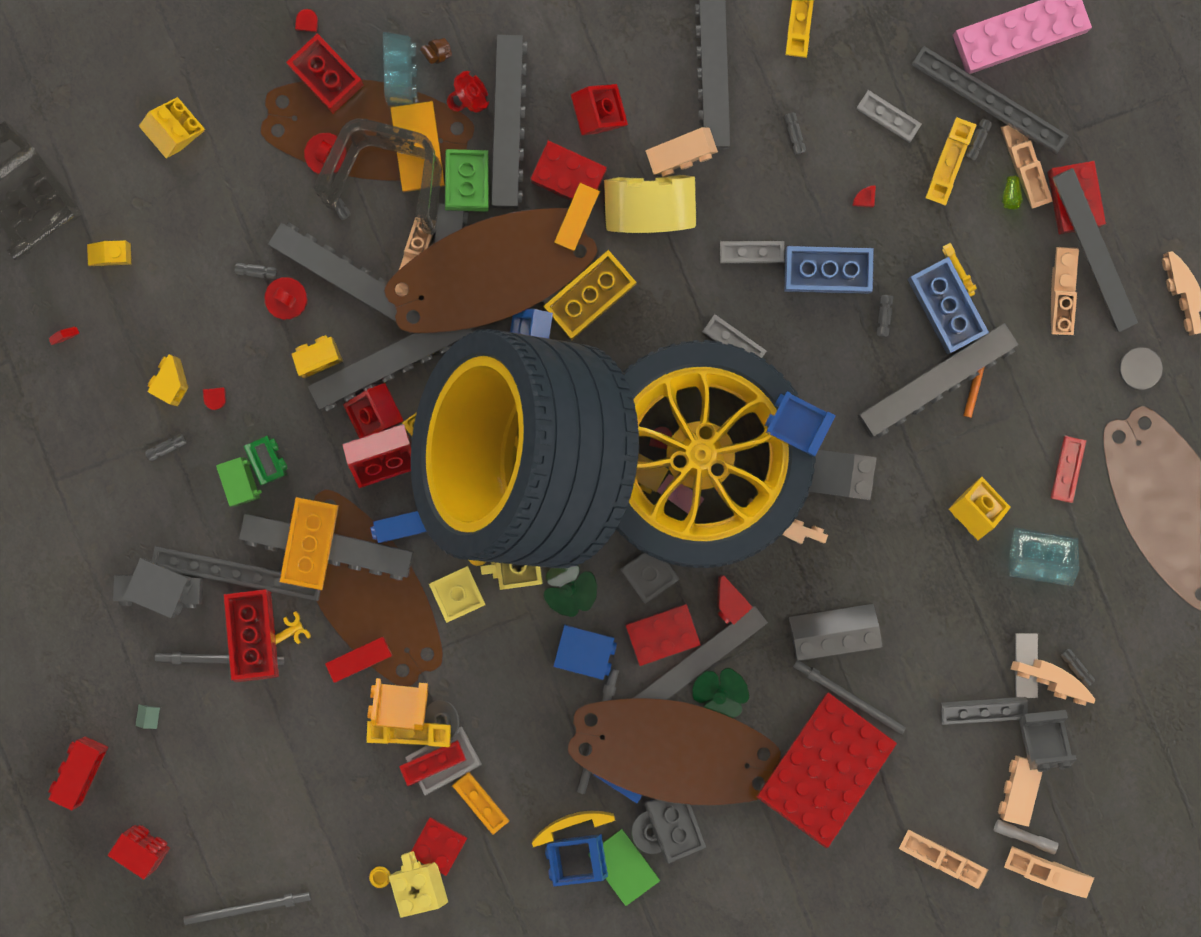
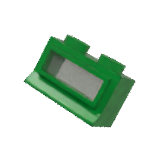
M265 436L243 446L260 485H266L287 475L285 470L288 467L285 460L279 458L277 454L279 447L274 438L271 439L270 436Z

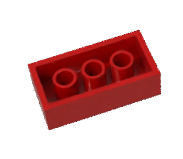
M264 589L224 594L231 680L234 682H244L279 677L271 592Z

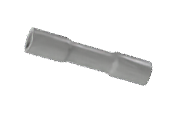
M998 819L994 826V832L1018 839L1050 854L1055 855L1059 843L1021 830Z

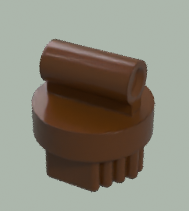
M445 38L431 40L428 46L424 45L420 49L430 64L442 63L445 59L452 56L450 44Z

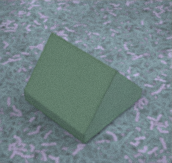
M139 704L135 726L143 729H157L160 707Z

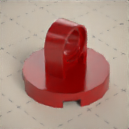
M463 71L454 79L455 91L447 98L448 107L453 111L458 112L467 107L470 111L477 113L489 105V101L487 102L485 98L488 96L487 89L479 77L469 75L470 71ZM455 95L462 102L461 106H457L454 103L453 98Z
M319 133L307 142L304 158L308 167L313 172L322 176L338 173L345 166L347 149L344 142L338 136L331 133Z
M281 277L274 280L265 292V305L268 311L273 316L282 320L299 317L305 311L308 303L304 286L299 281L290 277Z

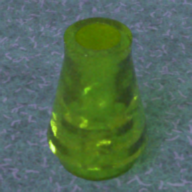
M1017 176L1007 177L1001 201L1004 208L1018 209L1021 207V203H1023L1020 178Z

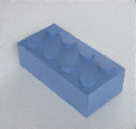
M787 246L785 249L784 292L870 294L873 290V248Z
M949 257L908 278L916 297L947 354L989 333Z

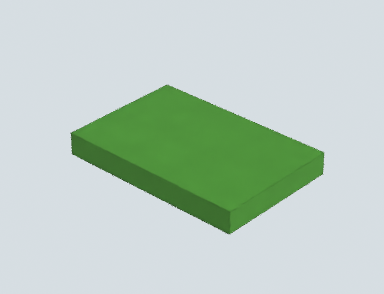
M446 149L445 210L488 211V150Z
M622 828L603 842L608 872L606 880L625 906L660 881Z

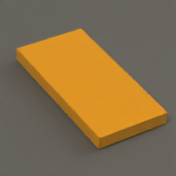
M433 101L391 107L402 191L409 192L445 186Z
M295 498L280 582L323 590L339 505Z

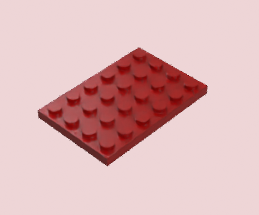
M828 692L756 797L823 847L828 848L897 743Z

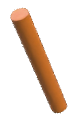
M985 366L978 370L979 375L972 380L963 415L965 417L972 418Z

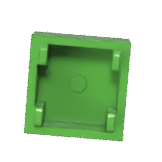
M239 457L216 465L229 506H239L260 499L259 494L262 493V490L258 491L250 468L251 463L247 458Z

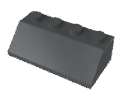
M874 604L789 617L795 659L797 661L883 647Z

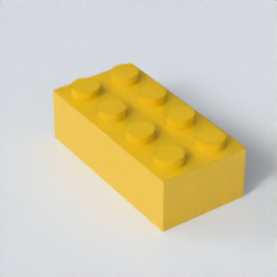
M608 250L543 307L547 312L553 313L552 318L568 337L573 340L630 291L637 282Z

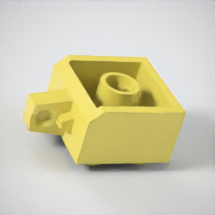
M491 562V565L480 566L481 575L493 573V579L498 578L500 590L543 584L541 567L524 565L521 571L513 568V564Z
M414 851L404 853L401 856L403 863L401 870L389 876L400 918L439 909L448 903L437 864L433 862L421 865L420 861L417 862Z

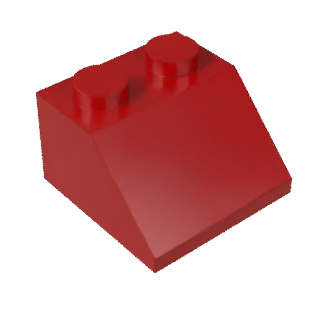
M617 84L588 86L571 94L581 135L598 134L628 125Z
M385 383L367 389L343 404L359 439L370 436L373 433L391 429L404 421Z
M721 574L718 577L717 608L720 610L718 615L725 623L731 622L734 625L753 607L724 575Z

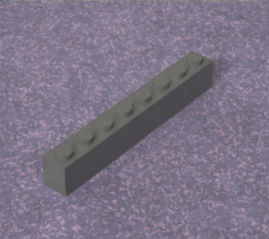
M699 0V4H695V17H699L700 25H696V38H700V46L696 47L697 59H701V68H697V81H701L702 89H698V102H702V110L698 111L699 123H703L705 128H710L717 150L729 149L730 124L726 1Z
M497 35L492 182L493 208L518 209V203L523 202V191L519 190V182H523V169H519L520 161H524V148H520V140L525 138V127H521V118H525V105L521 104L522 97H526V84H522V76L527 74V63H523V55H527V42H523V35Z
M289 222L287 225L280 223L268 243L269 246L396 322L397 307L388 301L384 291L388 283L381 277L376 280L371 277V271L362 266L360 269L353 266L354 261L344 255L342 258L334 254L336 250L325 244L321 247L316 244L317 239L308 233L305 236L298 233L299 228ZM411 310L407 313L406 319L409 323L415 324L420 320V314L415 310Z
M1004 323L862 412L858 417L871 437L877 435L880 438L889 432L888 427L895 424L897 427L907 421L905 416L912 412L914 415L925 409L924 404L931 401L932 404L943 398L942 393L949 389L950 392L956 390L961 386L960 382L965 378L970 381L979 375L978 370L984 366L987 370L997 364L995 359L1003 355L1006 358L1015 352L1014 347L1019 344Z
M469 328L448 332L414 333L308 386L319 410L325 409L328 412L338 407L336 403L342 400L348 402L356 397V393L375 387V384L383 381V383L391 381L395 378L394 374L400 371L403 374L414 369L413 365L418 362L424 364L433 359L432 355L438 352L441 355L445 354L455 342L473 332Z
M245 514L239 539L244 540V544L256 547L258 543L265 545L267 550L276 552L278 548L286 550L291 523ZM334 533L328 564L340 566L341 562L349 564L348 568L361 571V567L370 569L369 573L382 575V572L390 574V578L402 580L403 577L409 576L414 552Z

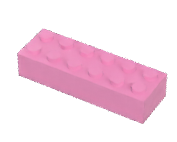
M1040 0L958 29L953 34V38L965 71L972 74L1085 34L1092 26L1082 0Z

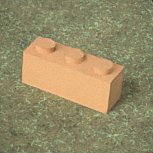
M705 127L646 150L653 174L662 175V177L674 174V169L679 167L681 170L692 167V162L707 161L712 158V154L718 152L710 128Z
M1015 756V760L1010 762L1009 772H1011L1010 780L1005 782L1004 793H1006L1004 802L1001 801L998 813L1001 814L1000 818L1005 821L1029 827L1042 772H1038L1037 769L1030 770L1027 758Z

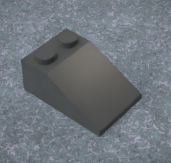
M824 450L817 451L812 485L808 492L871 500L876 457Z

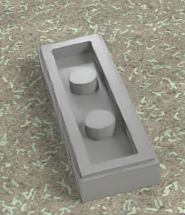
M869 90L856 108L909 143L922 125Z
M720 241V264L784 263V241Z
M715 314L702 331L715 342L719 341L722 344L728 345L729 343L742 347L745 351L753 352L761 358L767 352Z
M1015 633V662L1033 666L1034 660H1038V634ZM1015 671V697L1038 698L1037 678L1030 676L1029 679L1017 676V671Z

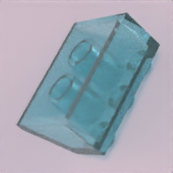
M383 32L384 93L387 104H414V98H417V85H413V77H417L416 64H413L412 56H416V43H412L410 36Z
M1019 528L1014 529L1009 558V576L1073 586L1079 571L1078 538Z

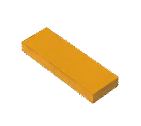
M582 183L579 184L554 243L575 251L600 191Z
M470 772L463 775L452 785L492 835L510 821Z

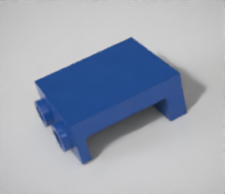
M788 391L785 395L780 394L774 405L778 407L775 415L770 414L764 425L768 427L766 433L814 457L836 415L825 412L792 395Z
M565 624L553 667L603 680L604 675L609 676L612 664L608 663L610 654H615L617 643L613 642L614 637L612 636L609 637Z

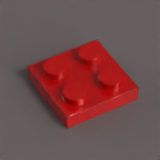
M430 817L411 852L414 851L416 859L423 864L435 862L440 873L447 876L467 837Z

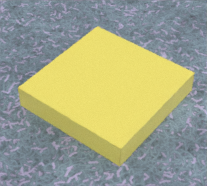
M468 566L429 584L446 623L486 605Z

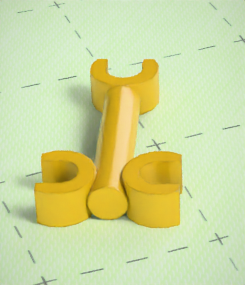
M949 243L943 246L942 251L945 257L950 258L969 296H974V290L977 289L976 285H973L971 276L966 275L956 257L952 244Z
M297 611L293 612L295 616L294 622H290L287 617L283 618L284 623L290 627L275 635L276 644L294 635L295 642L299 644L301 643L299 639L300 633H304L307 639L311 637L310 632L304 629L300 622V615Z

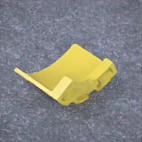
M675 175L655 178V181H644V178L624 177L604 180L607 231L654 233L695 228L696 201L694 176Z

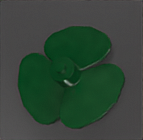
M579 566L551 568L547 572L546 580L555 587L546 589L543 595L550 608L560 615L569 617L576 616L579 613V609L582 611L590 610L597 598L598 588L592 572L585 571L578 577L580 573Z
M725 668L721 671L720 683L717 673L708 670L697 677L693 685V698L699 703L709 701L704 705V708L731 718L738 716L742 712L741 704L746 703L750 696L747 683L732 668Z

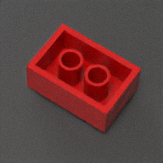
M318 33L286 62L295 75L332 114L364 86L360 77Z
M548 140L530 180L531 183L572 201L580 183L598 190L606 174L607 167Z
M1095 161L1056 167L1047 172L1059 234L1075 231L1052 177L1071 168L1076 173L1097 226L1102 227L1106 224Z
M404 424L343 444L347 464L359 488L411 471L412 441Z
M686 603L625 624L639 666L701 645Z
M86 736L72 742L67 750V754H69L67 761H63L58 769L60 776L57 782L53 781L48 793L51 795L48 800L69 810H74L81 806L107 752L108 746Z
M134 825L121 834L107 856L144 880L157 870L170 848L166 846L168 843L162 838L151 836L149 834L150 831L144 826Z

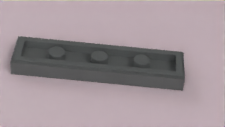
M1027 697L941 703L942 725L1020 720L1024 714H1028Z

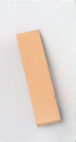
M1009 125L1002 126L1001 130L1031 208L1033 209L1052 202L1041 163L1037 160L1031 140Z
M911 830L907 831L899 847L900 850L977 889L980 888L988 872V869Z

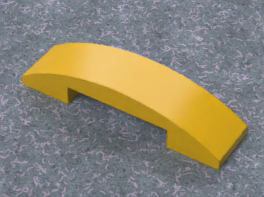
M792 0L785 55L807 58L814 0Z
M956 117L934 171L926 199L942 205L947 204L954 180L967 146L971 141L976 124Z
M367 721V743H401L450 747L451 725L424 723L423 731L372 726L371 721Z
M583 811L567 815L552 822L540 831L532 840V845L536 847L554 841L552 833L554 831L591 819L594 827L615 821V816L613 813L604 811Z

